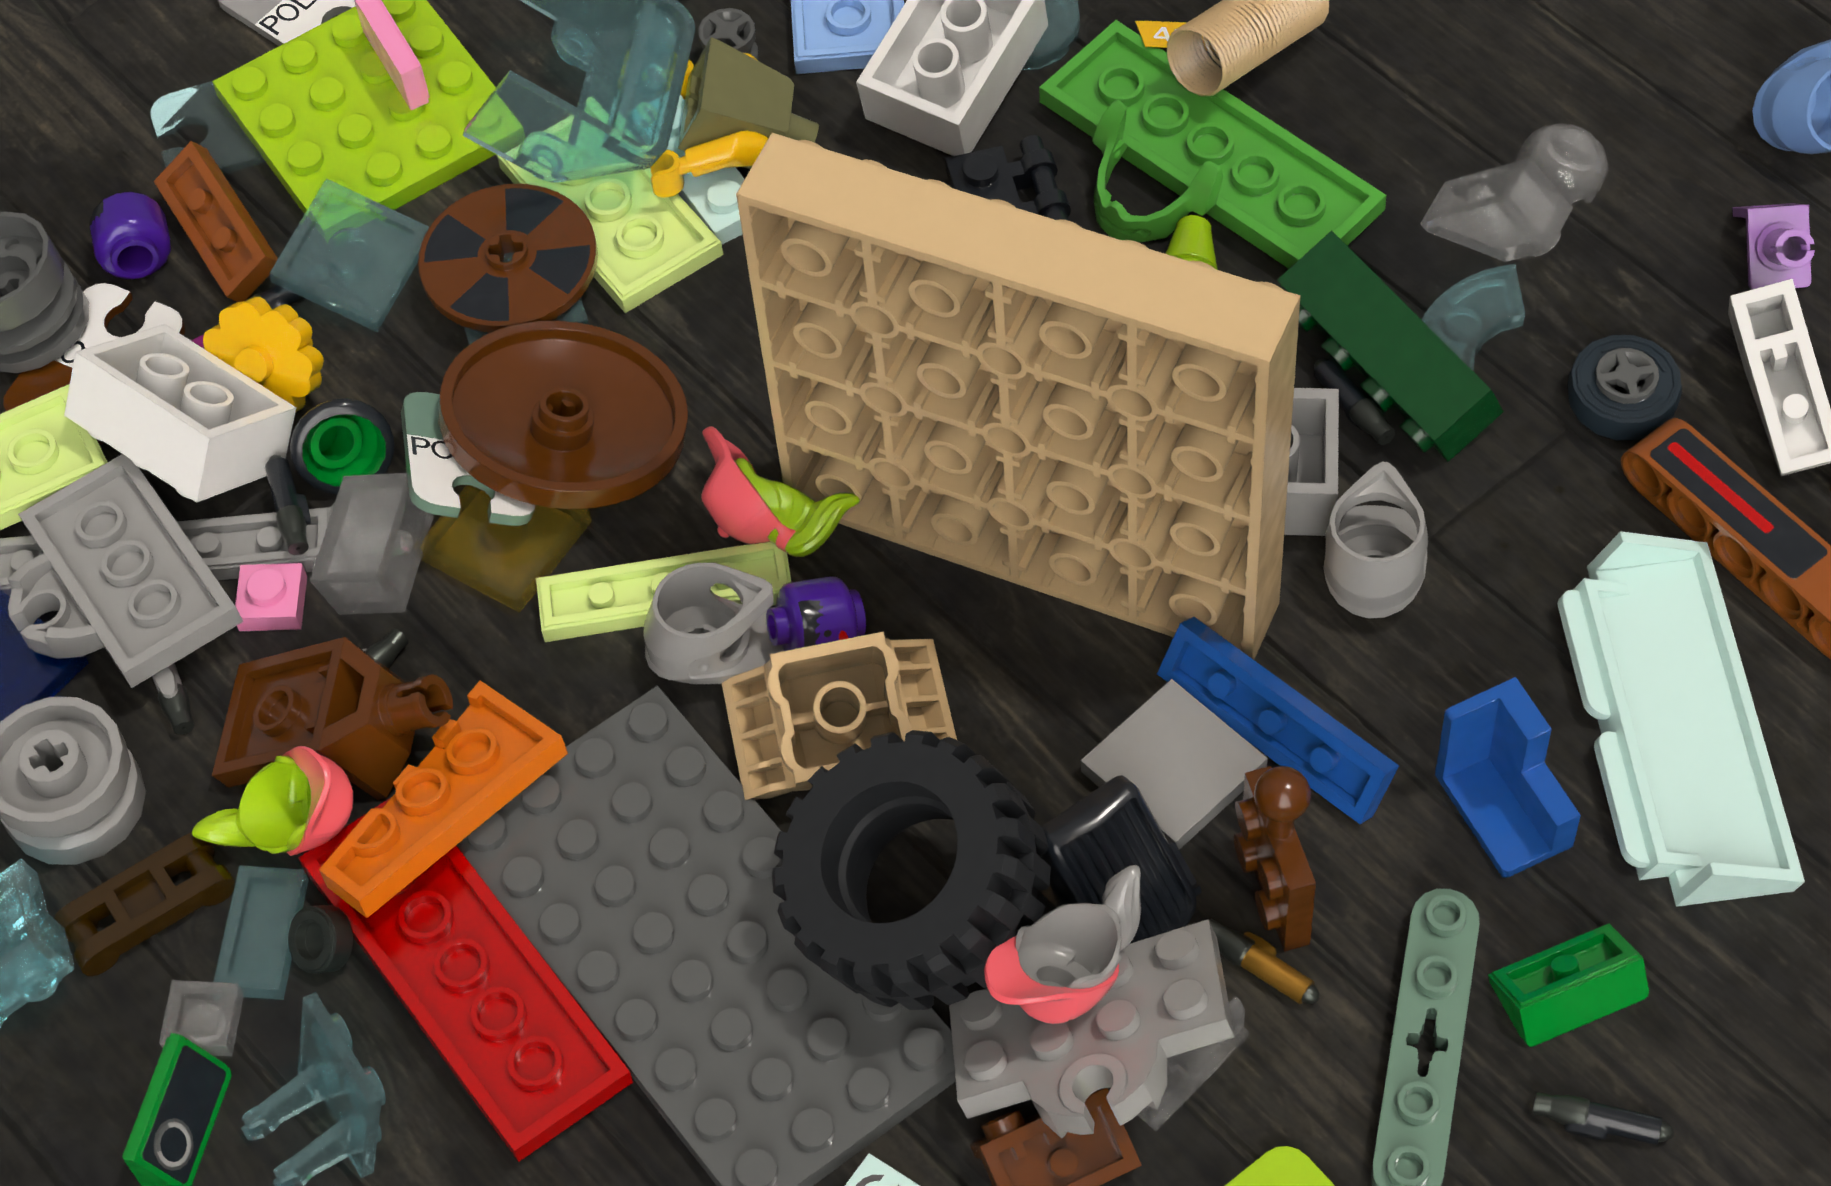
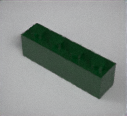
M1332 230L1277 279L1284 291L1300 295L1298 325L1306 333L1315 326L1327 338L1321 344L1323 350L1344 372L1354 366L1366 378L1360 384V387L1383 412H1386L1393 405L1406 420L1399 427L1423 453L1433 446L1449 462L1504 412L1493 391Z

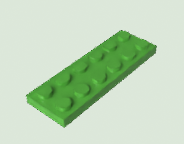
M1117 20L1111 23L1039 87L1040 103L1091 137L1094 136L1096 127L1104 112L1116 99L1120 100L1126 106V123L1122 141L1127 144L1126 150L1121 157L1179 196L1188 189L1195 175L1206 161L1219 165L1222 168L1223 174L1216 205L1206 214L1288 269L1331 230L1348 246L1385 211L1386 194L1224 89L1213 96H1199L1187 90L1178 82L1171 71L1167 52L1158 47H1145L1139 34Z

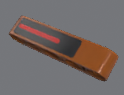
M1671 418L1627 450L1621 457V466L1630 484L1691 539L1707 542L1711 556L1821 653L1831 659V545L1697 430L1681 419Z

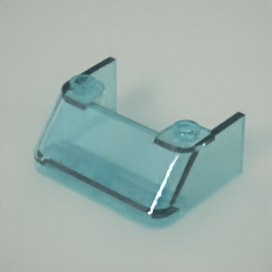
M520 0L555 20L551 39L558 55L566 63L586 72L577 107L571 105L509 70L467 124L463 136L532 173L535 177L552 183L644 170L652 167L668 148L695 34V23L689 11L677 0Z

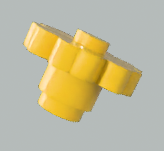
M253 297L247 301L236 302L223 309L219 314V324L204 333L203 345L206 351L295 406L296 412L304 407L305 396L318 389L321 385L322 377L320 371L323 367L324 359L321 352L313 347L311 339L312 327L287 304L271 309L266 300L261 297Z

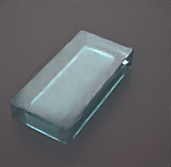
M239 866L213 987L218 996L284 1000L292 962L288 944L289 929L294 916L303 909L309 881L304 869Z

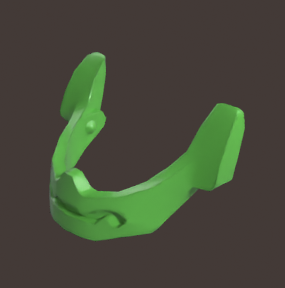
M1116 99L1108 107L1096 127L1092 141L1103 153L1094 189L1096 221L1109 236L1119 240H1133L1139 243L1167 238L1176 229L1177 222L1191 211L1203 216L1216 205L1223 174L1222 168L1211 161H1206L1188 189L1177 200L1158 212L1147 216L1131 215L1118 201L1111 202L1112 195L1107 191L1106 185L1113 168L1127 147V144L1122 141L1126 123V106Z

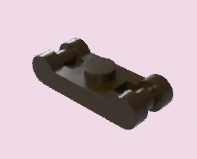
M192 832L188 833L62 907L55 914L53 924L62 939L67 942H73L76 947L73 955L82 973L86 976H95L106 972L113 967L121 954L200 907L217 905L229 898L237 887L236 881L224 865H217L213 859L215 848L210 842L195 838ZM181 872L192 875L191 878L177 886L171 880V878ZM112 914L116 922L98 932L96 929L98 921Z

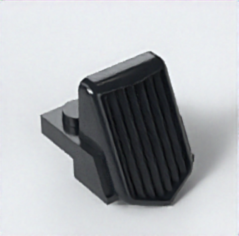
M1123 775L1112 778L1042 826L1047 839L1048 849L1045 854L1039 855V857L1051 866L1050 887L1047 890H1038L1036 899L1045 905V909L1048 912L1067 904H1102L1108 880L1126 867L1137 865L1141 871V916L1139 927L1131 943L1188 925L1196 909V896L1202 892L1201 887L1196 882L1176 843L1161 830L1140 790Z

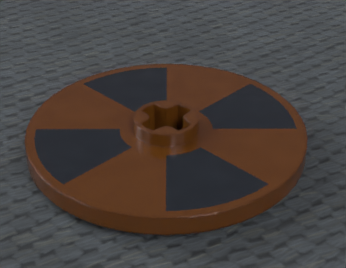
M503 184L473 192L446 208L434 220L423 238L419 251L418 266L426 295L440 313L466 328L491 333L516 324L551 321L566 312L582 297L591 283L596 270L598 250L595 234L588 217L572 200L554 190L537 185ZM513 253L512 261L503 262L504 254Z

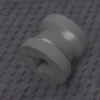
M733 8L719 9L709 13L701 21L698 30L699 41L703 50L709 39L713 37L742 53L751 54L759 61L758 46L755 43V25L748 14Z

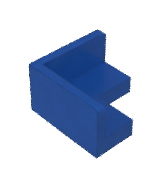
M1516 677L1462 701L1445 711L1435 776L1500 875L1505 878L1511 877L1573 847L1581 816L1545 763L1552 729Z

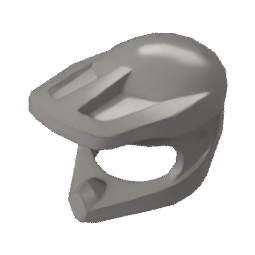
M1381 462L1369 469L1336 501L1325 534L1326 550L1323 569L1330 593L1337 603L1350 613L1368 619L1388 617L1403 610L1413 601L1425 579L1428 531L1424 511L1397 469L1388 462ZM1382 500L1385 502L1395 504L1401 507L1402 509L1389 506L1356 505L1369 501Z
M717 563L688 564L669 573L656 588L644 623L645 657L649 668L659 677L689 684H722V682L730 677L763 666L770 660V654L784 651L782 645H772L767 631L766 613L774 604L772 584L765 579ZM719 583L732 588L739 596L742 604L714 594L711 586Z

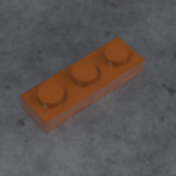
M190 141L154 180V183L226 297L237 302L246 301L281 262L207 148Z

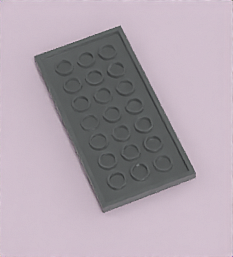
M658 686L566 746L568 754L456 845L629 1069L633 1080L717 1186H814L956 1082L952 1032L932 1008L928 1010H908L900 1003L891 1008L873 1003L862 994H856L821 970L819 966L807 959L794 945L795 936L784 929L777 912L779 903L784 902V900L773 893L772 885L773 869L782 867V859L773 854L777 836L781 830L754 798L745 800L742 784Z

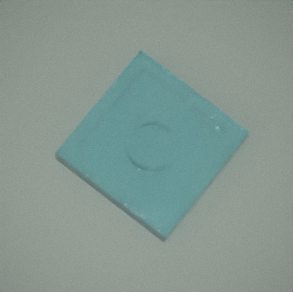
M326 178L270 271L271 282L378 332L418 263L421 243L429 226Z

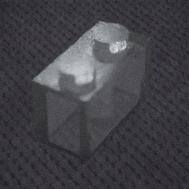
M407 473L343 476L336 501L330 509L329 523L319 554L313 562L310 579L311 583L339 615L400 613L406 610L434 518V514L427 513L412 503L409 496Z

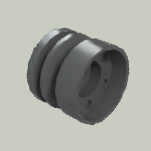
M0 212V372L21 373L39 369L60 358L79 340L88 322L89 301L42 224L25 213Z

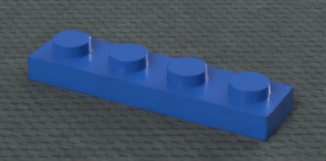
M1192 617L1179 624L1157 672L1158 676L1167 682L1173 679L1241 737L1277 764L1298 770L1307 779L1311 789L1358 824H1362L1374 816L1399 767L1398 764L1196 617Z

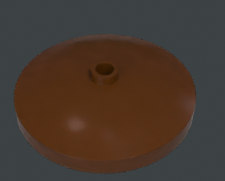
M536 321L498 329L484 335L463 349L452 361L443 377L440 389L438 419L443 440L451 455L466 472L490 489L518 501L537 506L559 509H588L617 504L634 498L654 487L665 478L676 464L683 449L688 409L682 387L672 371L655 354L634 340L605 328L568 321Z

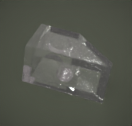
M1527 158L1446 181L1420 224L1429 233L1507 262L1531 255L1535 257L1541 256L1550 251L1560 240V230L1573 207L1533 159Z

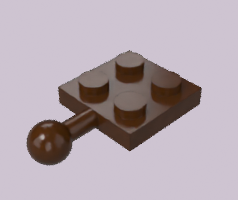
M1268 766L1245 773L1243 800L1235 802L1236 815L1241 832L1234 834V845L1242 870L1245 873L1254 871L1261 890L1255 892V900L1261 922L1266 931L1276 929L1283 950L1286 952L1310 945L1316 882L1294 827L1295 820L1302 816L1309 806L1311 789L1307 779L1298 770L1287 766L1274 768Z

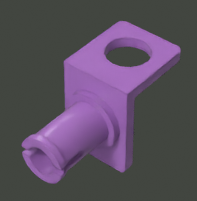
M1786 203L1733 207V217L1746 218L1749 288L1753 290L1793 279L1795 288L1810 286L1811 259L1814 256L1815 250H1810V244H1814V239L1810 235L1809 205Z

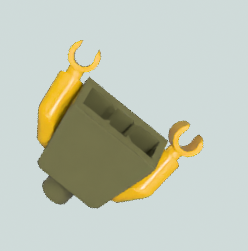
M711 37L695 66L688 59H675L668 67V75L662 80L666 100L679 94L685 100L678 149L685 151V156L679 157L678 154L671 150H659L654 153L650 160L653 192L659 197L675 196L684 187L683 174L690 172L694 177H698L723 168L744 167L751 169L771 133L798 141L808 140L815 142L819 124L791 113L794 83L789 77L759 62L751 54L742 53Z

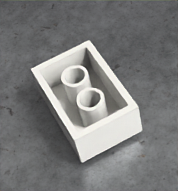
M907 0L856 81L865 119L952 156L971 153L1048 27L1045 0Z
M163 324L76 351L64 416L87 430L95 439L104 441L130 458L136 466L148 470L174 487L183 497L192 499L197 503L266 477L265 464L271 456L279 455L282 458H286L296 407Z

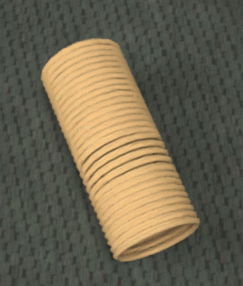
M1222 0L1171 33L1167 42V58L1171 71L1178 82L1190 92L1199 96H1213L1323 24L1329 13V0Z

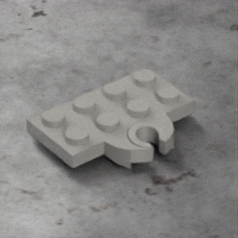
M123 454L18 514L43 554L23 563L8 579L12 587L8 610L12 622L17 630L21 631L20 634L26 644L36 653L56 659L82 657L105 647L130 687L133 688L243 622L236 606L144 474L130 458ZM59 611L52 620L43 624H34L37 618L44 613Z
M1209 919L1130 943L1126 948L1120 950L1122 958L1119 961L1118 977L1108 993L1087 1013L1065 1023L1050 1024L1030 1017L1019 1005H1010L997 1001L991 996L987 988L970 993L967 999L949 1005L957 1101L967 1119L1032 1100L1042 1121L1060 1138H1063L1067 1132L1079 1135L1094 1134L1095 1122L1085 1105V1101L1092 1093L1103 1088H1111L1106 1098L1120 1126L1132 1120L1147 1106L1158 1110L1167 1087V1058L1235 1037L1218 940Z

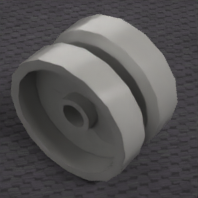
M47 697L21 706L0 722V820L10 837L26 855L47 864L77 865L104 856L128 837L142 815L146 789L140 768L133 754L127 748L125 739L117 724L100 706L78 697Z

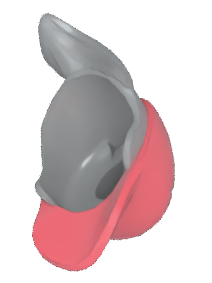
M1130 865L1108 880L1102 904L1079 903L1059 906L1042 916L1031 926L1021 927L1017 936L994 948L988 956L984 967L985 982L991 996L1001 1003L1019 1005L1030 1017L1050 1024L1068 1022L1093 1008L1115 983L1119 973V961L1122 958L1120 950H1123L1131 943L1139 927L1141 916V871L1139 866Z

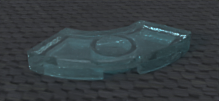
M1515 264L1483 270L1457 282L1434 301L1422 318V321L1473 372L1474 359L1485 342L1500 331L1523 326L1525 310Z

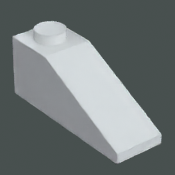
M1793 279L1731 295L1728 308L1729 319L1742 364L1780 475L1784 476L1830 464L1831 409Z

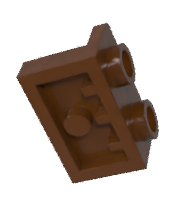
M1108 1088L1095 1091L1085 1101V1105L1095 1122L1094 1134L1079 1135L1067 1132L1063 1138H1060L1042 1121L1039 1113L1023 1119L1020 1110L1017 1109L983 1124L981 1128L985 1138L970 1144L975 1158L982 1160L993 1186H1100L1142 1166L1124 1124L1119 1125L1106 1098L1109 1093Z

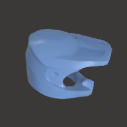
M1831 39L1803 48L1777 67L1757 91L1752 110L1754 126L1760 137L1771 146L1785 151L1805 154L1831 152Z

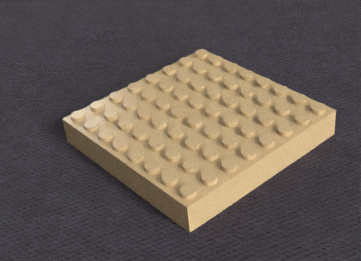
M771 133L736 193L783 483L799 490L816 502L837 493H853L858 496L860 502L843 515L839 524L1174 637L1181 622L1196 617L1254 660L1280 602L1300 295L1284 291L1279 286L1269 282H1255L1216 270L1211 265L1201 261H1187L1151 250L1133 240H1119L1086 230L1068 220H1054L1018 209L1003 200H989L951 188L939 180H924L898 172L874 160H860L830 151L812 141H798Z

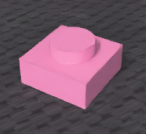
M302 563L240 565L235 606L243 620L242 623L237 625L239 631L301 630L307 584V574Z

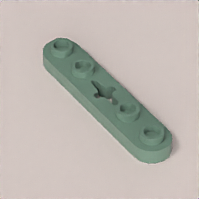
M1435 889L1424 893L1415 902L1411 913L1372 1165V1186H1442L1480 925L1479 912L1473 901L1463 893L1452 889ZM1426 1018L1436 1020L1433 1037H1435L1434 1045L1436 1048L1446 1052L1435 1051L1432 1060L1429 1062L1427 1076L1421 1077L1417 1072L1419 1064L1418 1049L1410 1045L1419 1043L1420 1037L1423 1035Z

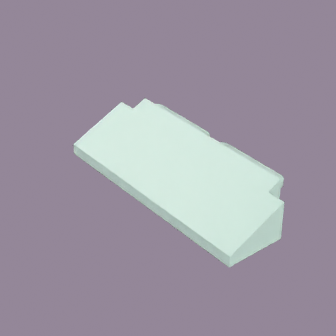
M1620 531L1587 566L1590 579L1584 578L1573 590L1566 591L1558 599V609L1583 706L1592 717L1598 720L1601 735L1594 742V750L1621 854L1627 863L1636 867L1639 880L1668 877L1676 907L1794 892L1805 883L1708 543Z

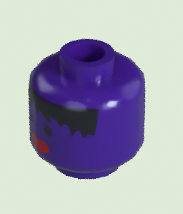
M135 192L116 193L103 199L94 208L89 221L90 234L95 258L103 270L115 277L137 279L157 272L166 263L171 251L170 235L165 214L155 200L145 194Z
M822 577L784 584L778 593L776 607L767 610L766 625L772 645H782L783 650L788 651L863 636L866 630V618L862 599L856 589H849L843 580L838 577Z

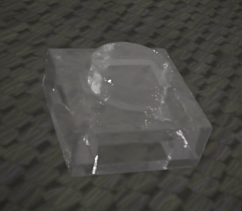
M172 980L159 1040L161 1047H164L167 1037H170L171 1033L184 1036L213 1056H232L244 993L239 984Z

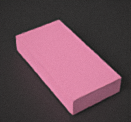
M354 0L365 36L410 110L429 103L428 98L430 96L422 66L382 0Z

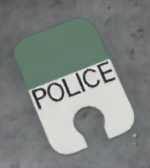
M414 392L407 395L401 410L409 496L412 503L427 513L458 518L461 509L460 498L454 492L453 487L470 485L485 491L490 496L491 501L487 510L489 523L510 526L527 524L532 519L535 505L518 501L490 489L466 472L451 455L443 440L439 426L440 394Z

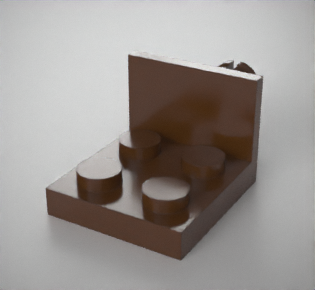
M346 637L239 664L212 777L229 788L246 784L263 767L274 762L276 756H282L294 747L306 746L334 761L344 770L350 782L376 800L387 798L393 787V782L399 776L411 753L415 730L443 726L450 720L451 715L445 710L453 709L451 692L445 681L434 674L405 682ZM444 710V711H442V712H438V713H434V714L431 713V712H436V711Z

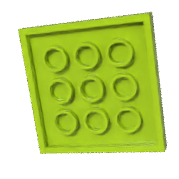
M382 0L422 66L430 98H428L429 103L416 109L410 110L365 36L356 6L212 81L218 98L327 246L527 138L524 122L427 0Z

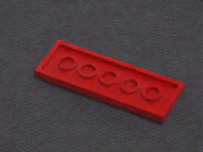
M391 798L387 799L375 808H383ZM364 814L344 827L328 842L298 857L304 871L329 905L338 907L347 916L354 939L509 1150L520 1162L632 1084L631 1073L457 846L453 847L368 918L327 888L319 869L366 815Z

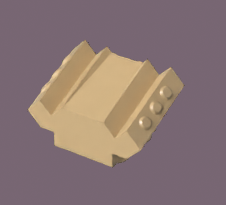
M883 631L770 654V660L763 666L730 677L722 682L745 800L753 798L754 800L769 799L792 791L810 790L813 785L808 780L821 766L828 771L840 762L836 755L855 743L863 750L870 748V739L876 735L894 732L905 742L906 733L917 730L932 732L940 740L946 737L957 740L933 639L889 640L885 638Z

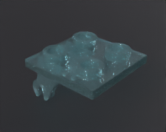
M316 992L303 997L298 1075L258 1106L246 1112L242 1116L245 1125L241 1130L247 1140L261 1139L272 1133L280 1123L322 1101L336 1124L293 1157L276 1167L273 1171L277 1179L273 1180L274 1186H304L313 1176L347 1157L351 1160L360 1177L363 1178L374 1173L377 1143L382 1139L379 1120L381 1106L386 1103L383 1085L371 1066L362 1068L352 1052V1038L345 1021L338 1013L330 1015Z

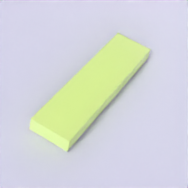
M770 541L536 578L541 631L544 641L550 642L644 627L659 583L675 569L694 563H717L765 579L772 584L774 602L772 606H776L780 589L784 584L792 582L787 552L776 547V544ZM719 583L711 586L714 594L742 604L739 596L732 588Z

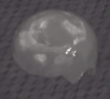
M1557 123L1543 126L1530 134L1519 149L1510 175L1515 191L1530 206L1552 214H1561L1576 201L1584 199L1586 203H1590L1595 198L1596 192L1600 191L1609 173V164L1603 145L1589 130L1575 124Z

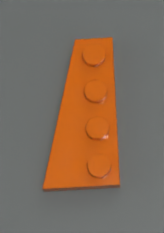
M480 680L467 695L470 705L457 721L450 719L448 723L441 726L432 736L435 747L418 767L408 764L393 782L396 792L383 808L370 809L319 869L327 888L368 918L565 757L568 751L562 736Z

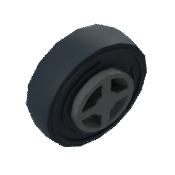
M1611 335L1589 344L1576 357L1567 383L1569 404L1579 422L1595 434L1613 440H1640L1645 438L1667 420L1674 417L1682 394L1680 369L1670 353L1655 342L1634 335ZM1615 387H1621L1622 391L1626 394L1615 390Z

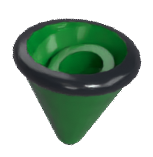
M344 398L326 401L310 409L299 420L293 431L290 451L295 469L308 484L325 493L348 495L367 490L386 474L392 463L395 446L391 427L380 412L362 401Z

